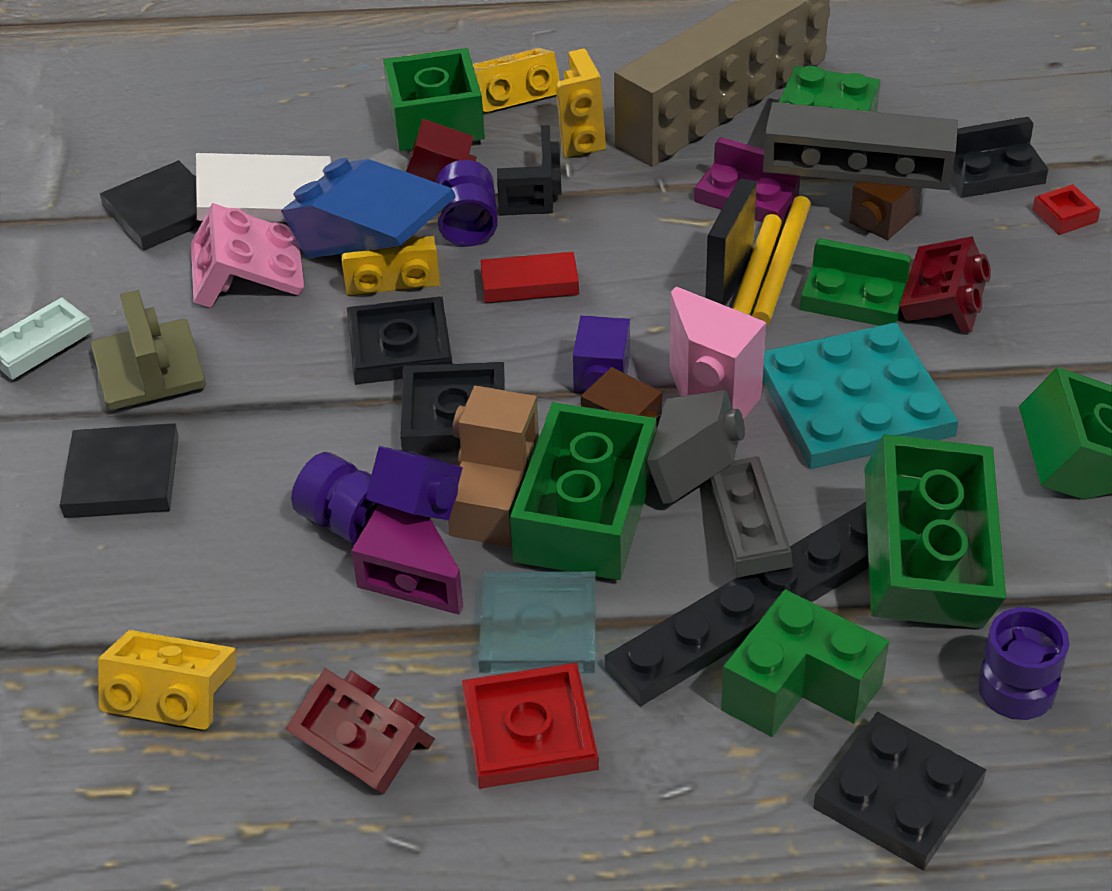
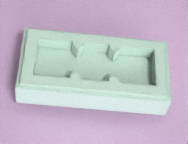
M63 297L52 302L0 333V370L13 380L92 333L93 327L90 318Z

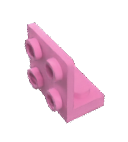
M215 203L211 204L191 242L193 302L212 308L221 291L227 292L234 275L300 295L304 288L300 245L291 229L279 222L271 223L248 215L237 208H227Z

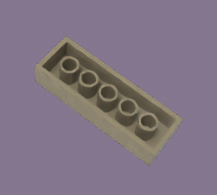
M737 0L615 71V146L653 167L785 85L790 78L794 66H815L825 60L830 0Z

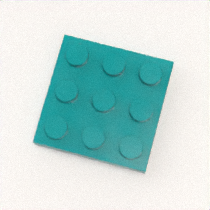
M897 322L764 351L763 382L810 469L871 456L883 434L931 440L956 436L958 419Z

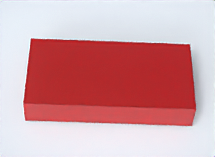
M574 251L480 260L485 303L579 294V279Z

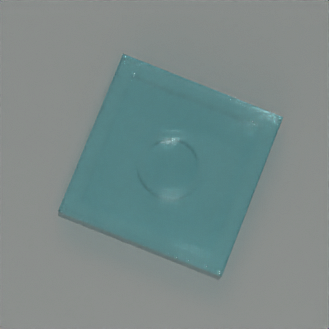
M484 572L478 654L479 673H512L570 663H578L580 673H595L596 572Z

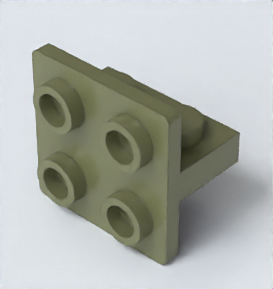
M139 290L120 294L129 331L91 341L107 409L114 410L134 406L139 403L175 394H183L205 387V377L188 320L183 318L159 324L155 308L144 309Z

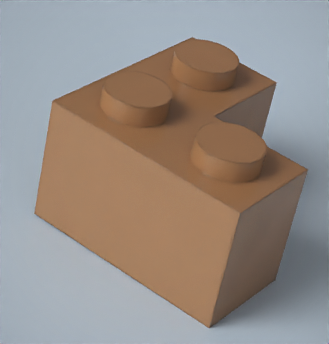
M474 385L466 406L460 405L457 408L453 422V435L456 438H460L461 446L457 458V466H461L463 469L458 484L457 498L453 504L448 521L449 536L512 547L510 516L539 439L537 396Z

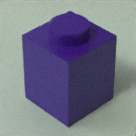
M580 315L573 351L574 393H584L611 367L625 374L628 373L630 360V319Z
M379 446L365 499L414 515L449 521L453 504L457 498L458 484L463 467L416 453Z

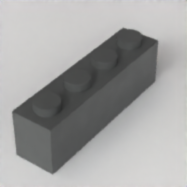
M772 102L765 133L763 172L950 191L956 152L958 120Z

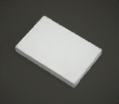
M196 153L197 220L203 221L211 204L215 203L227 208L240 209L248 215L268 222H287L281 210L295 199L293 193L298 188L309 182L318 181L324 176L322 170L331 163L330 156Z

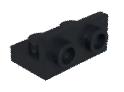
M1030 117L957 128L956 152L951 183L961 198L1046 184L1048 167L1030 143L1034 126Z

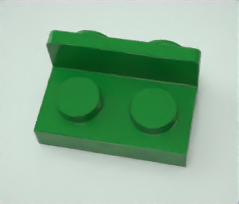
M819 238L814 246L813 265L801 294L800 310L877 326L895 323L898 321L901 312L899 305L909 278L911 256Z

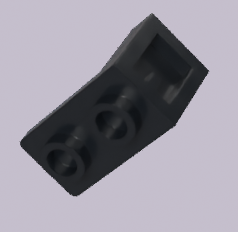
M541 125L542 166L497 168L499 216L553 214V195H562L560 144L559 141H550V125Z

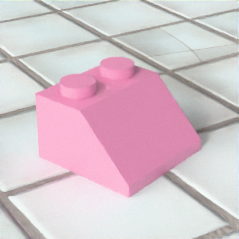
M675 287L671 291L670 370L680 397L726 389L733 409H739L744 419L762 396L766 322L682 288Z

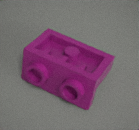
M720 137L715 143L713 165L694 187V202L722 210L737 181L743 178L757 182L755 221L763 223L765 216L769 214L777 215L782 220L790 210L794 198L799 196L800 176L763 172L764 149Z

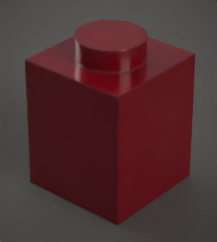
M422 119L405 172L435 182L439 172L450 163L460 160L476 162L477 156L470 154L473 136Z

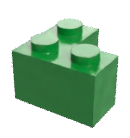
M784 590L723 666L721 711L770 737L774 736L801 698L855 724L883 685L889 640L788 590Z

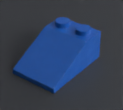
M341 158L328 164L322 170L324 176L318 181L309 182L298 188L293 193L295 199L285 206L281 212L306 258L401 246L456 198V195L452 188L371 159L349 162L347 158Z

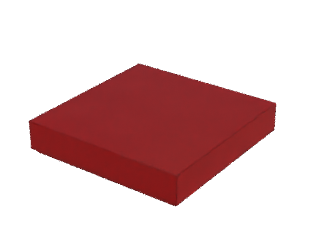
M578 663L462 680L479 789L599 770V757Z

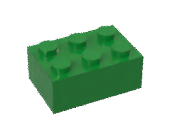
M555 402L551 403L510 516L513 562L621 580L652 478L647 459L656 434V418Z
M883 434L864 468L871 617L983 628L1006 600L993 447Z

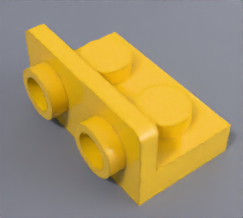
M535 48L473 64L482 94L484 112L556 95V83L560 81L554 51L542 48Z
M585 48L568 52L570 70L564 71V80L556 83L561 147L565 158L606 149L601 76Z
M412 236L401 246L349 252L341 256L347 296L440 286L438 254L434 236Z
M128 630L98 658L99 709L112 714L206 730L213 723L214 693L236 669V648Z

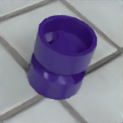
M460 160L446 165L439 172L435 183L452 188L456 198L437 213L440 233L450 243L463 247L477 246L486 242L494 235L498 226L494 180L491 172L481 163L471 160Z
M331 452L319 453L304 465L294 483L291 496L292 507L299 515L319 526L328 527L333 534L353 545L357 542L379 503L365 499L372 474L367 471L358 470L354 464Z
M1016 607L1005 610L994 618L988 633L985 647L986 657L982 661L978 684L979 693L985 704L997 714L1010 719L1030 720L1042 716L1052 708L1070 646L1068 632L1059 620L1047 612L1029 607Z

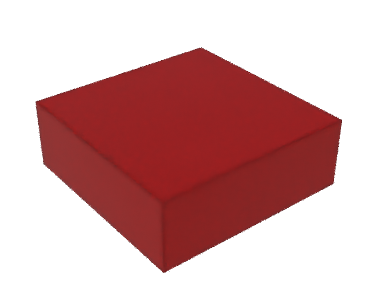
M1074 184L1035 196L1032 208L1058 235L1097 223L1101 210Z

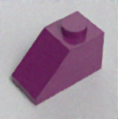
M378 504L351 550L357 587L460 615L464 607L460 570L431 518Z

